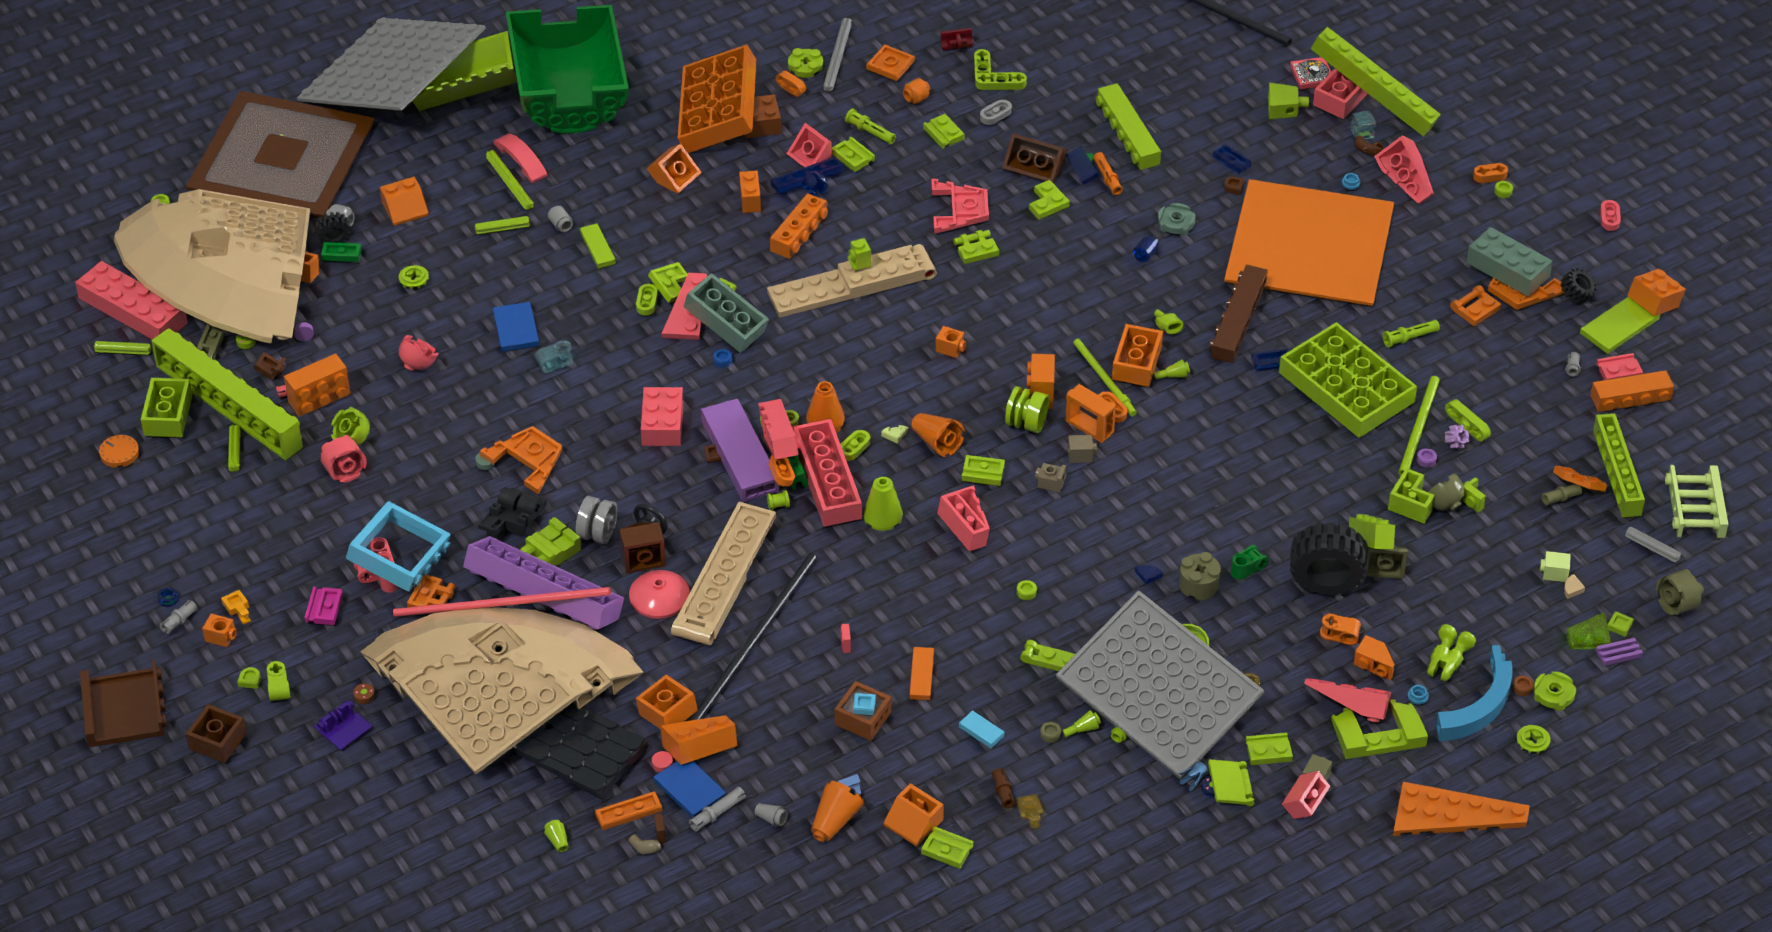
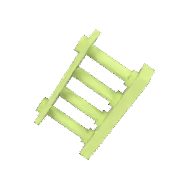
M1670 465L1669 473L1665 474V484L1669 485L1674 515L1672 526L1673 529H1676L1677 537L1682 536L1684 527H1711L1713 530H1716L1717 538H1725L1728 519L1718 466L1710 465L1709 471L1705 475H1676L1675 466ZM1677 483H1705V485H1708V490H1678ZM1680 498H1707L1711 500L1710 505L1681 504ZM1682 512L1710 513L1714 518L1713 520L1683 519Z

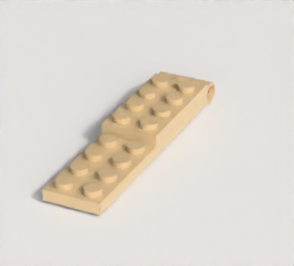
M917 244L913 247L908 245L871 255V267L853 271L849 261L839 263L836 270L767 287V294L779 318L914 282L931 280L936 276L937 271L923 245Z
M738 502L682 609L672 624V635L709 646L713 643L747 579L746 573L776 518V512Z

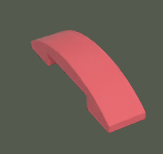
M506 134L493 141L502 153L507 152L521 166L522 173L531 183L548 176L537 156L517 136Z

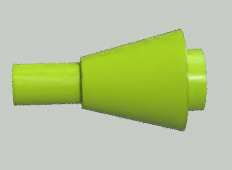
M1182 359L1165 370L1154 372L1155 379L1165 377L1186 378L1187 373H1190L1188 362H1184Z
M1089 710L1074 725L1062 730L1065 737H1068L1077 732L1099 729L1098 724L1101 721L1096 712L1092 713Z

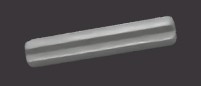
M1633 527L1627 529L1625 536L1630 540L1674 563L1680 559L1681 553L1674 548Z

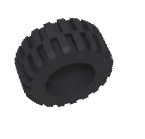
M1328 522V524L1317 523L1316 526L1310 525L1306 527L1305 530L1300 531L1294 537L1291 545L1290 572L1293 579L1302 588H1307L1309 592H1317L1319 595L1330 594V596H1336L1338 593H1341V595L1346 594L1348 590L1353 591L1357 588V585H1361L1367 576L1368 545L1359 532L1356 533L1355 529L1347 528L1344 524L1340 523L1336 525L1334 522ZM1322 558H1334L1338 560H1323Z

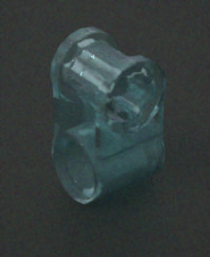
M559 341L556 344L539 349L535 353V359L542 371L549 373L570 365L573 362V355L570 353L572 349L571 344L568 341Z

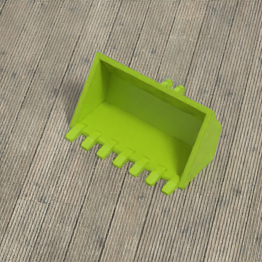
M508 31L475 40L468 45L412 100L419 111L517 83Z

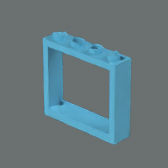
M388 501L350 543L346 559L409 592L415 584L419 585L423 574L427 575L432 564L438 563L441 554L446 553L447 548L451 544L448 542L451 534ZM389 521L434 544L411 572L366 548Z

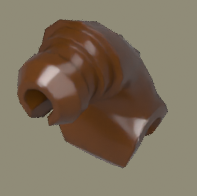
M1361 135L1355 138L1354 146L1365 154L1374 157L1383 150L1381 142L1368 144Z

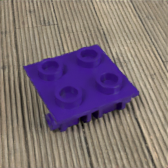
M350 700L348 702L344 701L339 706V709L334 708L333 712L330 711L327 716L320 718L319 722L314 726L319 733L340 751L373 728L369 722L352 709L354 704Z

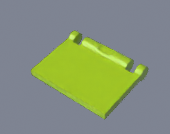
M1209 759L1208 765L1216 802L1253 806L1255 802L1252 798L1253 792L1249 773L1246 769V762Z

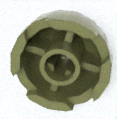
M1457 474L1448 476V482H1439L1428 491V493L1435 495L1434 509L1439 511L1451 509L1454 511L1461 506L1460 500L1464 497L1465 489Z

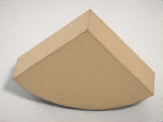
M1574 574L1566 580L1564 594L1569 599L1584 593V585Z

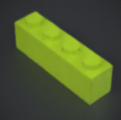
M1356 514V517H1349V527L1362 535L1368 547L1374 549H1394L1395 525L1389 524V520L1375 518V516H1368L1367 514Z

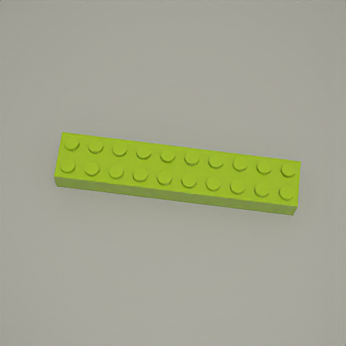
M169 328L151 340L157 368L171 378L190 379L194 395L234 424L239 425L241 429L286 461L303 448L302 435L299 428L300 423L295 416L286 413L282 407H278L268 397L261 395L256 388L250 387L243 379H239L229 369L222 367L217 360L208 357L204 351L197 349L192 342L186 341L179 333H175Z

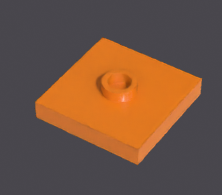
M884 44L866 64V69L898 81L914 63L915 56Z

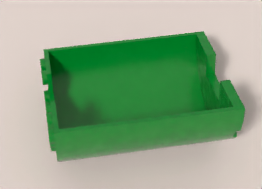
M612 5L576 7V21L541 23V9L506 12L521 105L525 114L527 113L535 124L540 127L545 126L550 128L551 131L558 133H581L596 129L597 125L604 121L609 122L617 115L616 112L621 106H624L627 100L629 88Z

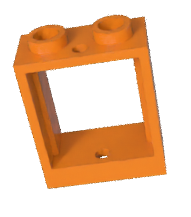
M1080 384L1068 391L1065 410L1066 422L1087 435H1092V438L1103 443L1114 433L1116 406ZM1080 406L1096 415L1097 420L1081 411Z

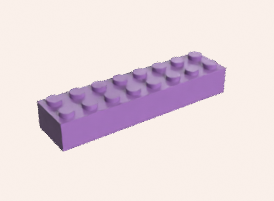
M491 536L468 545L463 565L471 573L482 575L490 582H497L503 585L505 589L519 592L521 596L602 588ZM611 592V595L538 602V604L549 606L557 613L571 616V619L584 622L592 629H600L619 620L624 597Z

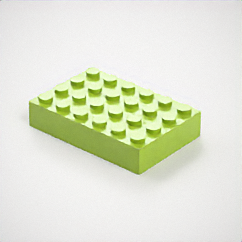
M1337 322L1280 358L1279 373L1358 438L1415 403L1417 386Z

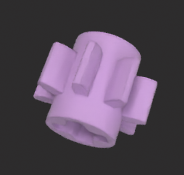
M1463 425L1449 426L1450 430L1445 432V442L1450 445L1451 449L1464 448V443L1469 442V432L1463 429Z

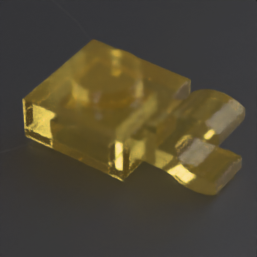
M1033 794L1016 798L1021 818H1028L1032 829L1040 828L1039 821L1041 820L1040 815H1043V809L1038 795Z

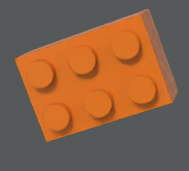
M1126 324L1113 361L1112 380L1149 387L1161 352L1163 331Z
M336 353L284 376L288 403L299 417L351 394L347 367Z

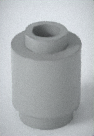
M555 206L548 212V219L557 230L567 232L572 228V218L562 206Z

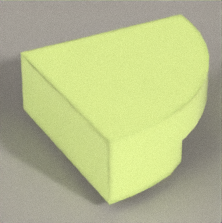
M903 425L893 428L887 427L881 431V436L898 444L908 433V427Z

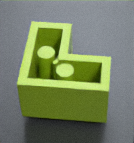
M1406 468L1390 493L1388 510L1425 524L1432 512L1435 495L1422 490L1424 475Z

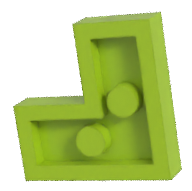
M1048 180L1034 186V192L1041 199L1029 203V210L1040 220L1069 207L1070 201Z
M677 262L651 270L648 277L667 302L671 303L676 301L680 293L681 287L678 283L685 281L688 274L681 264Z

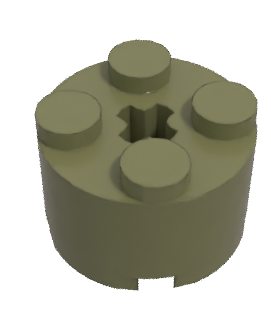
M1202 552L1201 554H1193L1182 559L1179 587L1184 595L1188 597L1189 595L1194 596L1197 600H1205L1216 594L1220 584L1221 567L1219 562L1212 557L1211 553Z
M1685 569L1659 578L1656 584V593H1660L1661 599L1658 601L1667 614L1679 615L1698 608L1704 588L1701 583L1697 582L1691 572Z

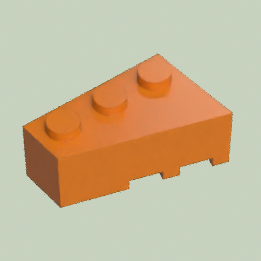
M726 715L660 725L662 746L680 765L737 746L735 724Z

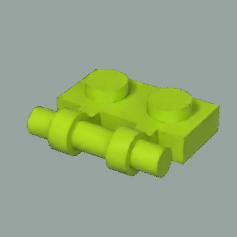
M978 230L974 234H962L960 237L953 239L955 246L962 244V246L958 247V253L964 264L999 256V249L993 238L985 239L991 237L989 230Z

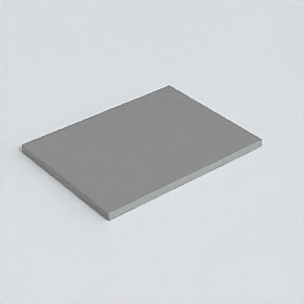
M1139 590L1056 674V678L1115 727L1120 728L1131 740L1180 780L1188 772L1181 775L1179 773L1192 768L1196 762H1199L1264 694V690Z

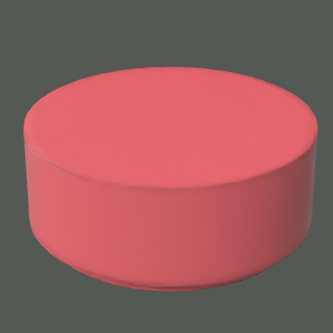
M660 751L652 757V767L657 772H661L673 764L672 755L668 752Z

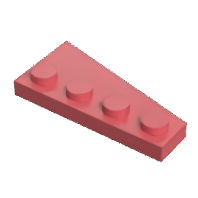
M688 273L661 333L662 338L700 340L702 322L683 306L687 294L707 277V274Z

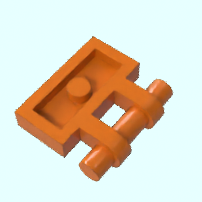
M423 574L421 582L416 586L407 601V607L446 604L448 600L452 599L456 586L453 583H449L447 587L442 586V579ZM436 595H441L439 600L435 599Z

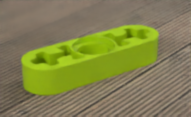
M1454 399L1445 405L1448 416L1459 425H1463V429L1467 430L1476 440L1482 442L1491 436L1488 425L1459 400Z

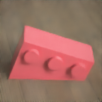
M974 485L941 496L937 514L969 552L986 546L990 528L984 512L981 511L979 498L975 495Z

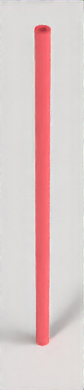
M604 587L398 608L393 610L394 617L607 596L611 595V588Z

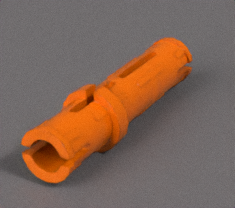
M1102 152L1096 153L1093 159L1104 177L1105 184L1110 187L1113 195L1121 194L1123 187L1118 181L1117 174L1111 169L1105 155Z

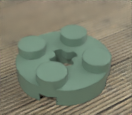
M1172 203L1167 208L1164 206L1158 214L1160 230L1182 236L1187 235L1189 230L1194 227L1195 213L1190 211V207L1180 203Z

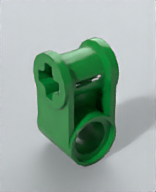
M1251 545L1233 556L1230 574L1235 579L1243 580L1255 572L1264 569L1269 562V558L1266 555H1262L1255 545Z

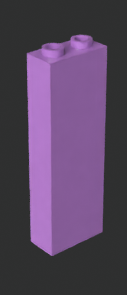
M738 398L702 408V424L713 445L716 446V451L721 456V461L742 502L766 496L768 493L779 492V485L774 480L768 466L769 458Z

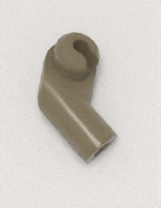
M636 834L629 838V843L642 855L658 852L661 848L660 842L657 840L642 841Z

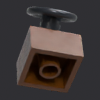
M644 503L638 504L633 511L637 523L620 529L621 554L626 574L666 566L663 534L668 529L667 521L655 507ZM640 510H642V512H643V514H644V516H643L642 518L640 517V514H639V511H640Z

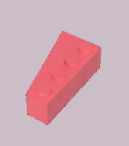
M777 399L758 403L764 439L775 460L798 455V449L801 448L799 437H797L790 424L782 400Z

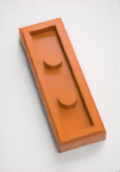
M913 648L910 699L930 700L934 648Z
M654 791L595 810V815L603 831L662 812V805Z

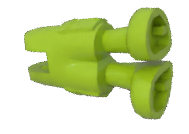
M1448 624L1442 625L1438 631L1441 644L1434 648L1427 674L1434 677L1438 668H1443L1440 680L1445 682L1459 668L1464 659L1462 653L1473 648L1476 642L1473 634L1464 631L1460 633L1455 648L1449 650L1456 641L1457 632L1454 627Z

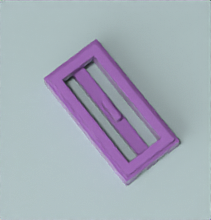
M1635 638L1600 645L1596 648V652L1604 666L1642 658L1643 655L1642 650H1639V644H1636Z

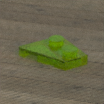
M1605 613L1567 628L1566 635L1569 649H1596L1597 646L1611 643Z

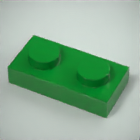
M324 242L321 253L322 261L359 262L362 250L361 244Z

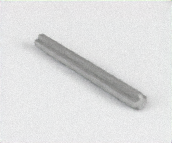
M850 18L842 19L823 85L824 91H833L852 25Z

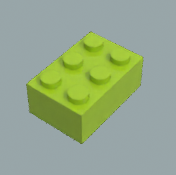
M151 378L141 416L144 436L183 437L193 396L190 379Z

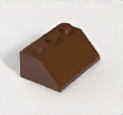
M1012 133L1002 168L1044 181L1050 180L1054 183L1064 166L1068 149Z

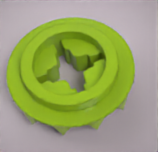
M417 265L408 266L399 273L400 284H403L404 288L410 287L411 290L414 287L420 288L421 285H426V281L429 280L428 271L424 267Z
M1527 725L1518 731L1517 744L1521 746V750H1528L1529 754L1532 751L1539 754L1540 751H1546L1550 745V735L1542 727ZM1530 735L1534 740H1537L1536 744L1530 740Z

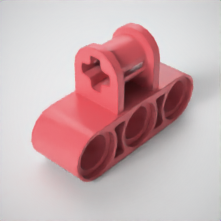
M382 537L374 538L370 542V550L394 563L387 540ZM355 563L353 564L354 568L358 571L357 577L361 583L379 580L381 589L384 592L391 593L398 589L397 585Z

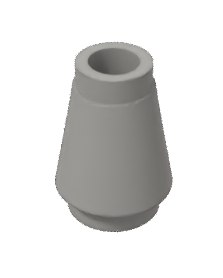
M759 803L755 808V815L777 827L785 824L788 811L783 806Z

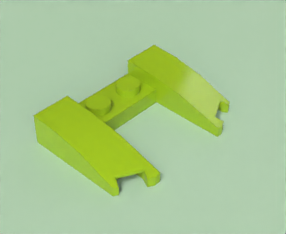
M1389 699V705L1398 729L1369 734L1362 733L1357 719L1350 708H1343V713L1338 716L1332 715L1331 720L1345 759L1426 747L1428 735L1412 703L1407 705Z

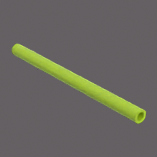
M1432 376L1427 386L1398 471L1400 476L1406 468L1410 469L1440 381L1437 376Z

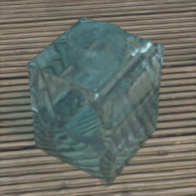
M1370 110L1353 113L1351 131L1355 138L1358 135L1363 136L1364 140L1374 138L1376 121Z

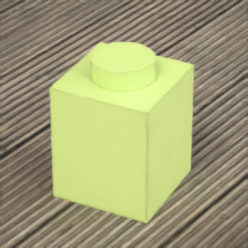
M1546 551L1545 559L1540 561V571H1543V580L1566 582L1570 571L1571 554Z

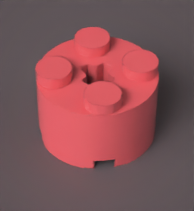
M345 435L336 438L322 446L321 462L334 480L336 479L343 483L350 482L361 475L360 471L362 468L365 469L367 464L366 456L350 436Z

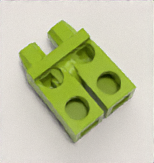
M553 517L549 520L548 526L525 538L526 545L520 549L557 566L581 551V540L579 535L570 528H567L556 517Z

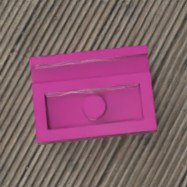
M313 587L305 614V623L314 621L315 624L335 625L343 597L342 589L323 587L322 589H317Z

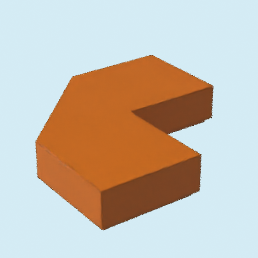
M1557 465L1554 467L1553 473L1566 481L1588 489L1606 491V483L1597 477L1581 475L1568 467Z

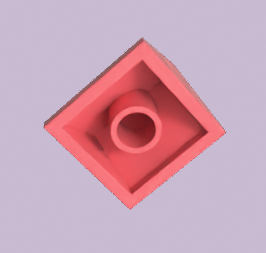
M805 123L786 154L813 173L832 161L831 141Z

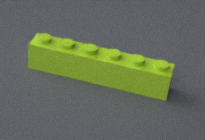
M1118 83L1098 88V95L1096 96L1097 106L1101 107L1104 117L1110 121L1111 128L1115 129L1118 139L1124 144L1126 152H1129L1132 156L1133 163L1137 164L1140 170L1160 165L1161 150Z

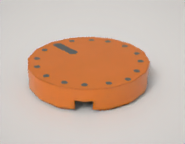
M115 435L109 437L100 445L99 454L101 461L105 465L113 468H118L121 465L125 467L138 458L139 447L134 438L127 435Z

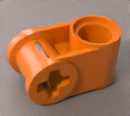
M1335 614L1323 616V626L1320 629V636L1323 639L1347 645L1357 643L1361 627L1359 620Z

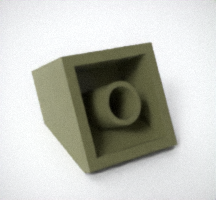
M1394 546V549H1374L1368 547L1367 576L1404 579L1408 549Z

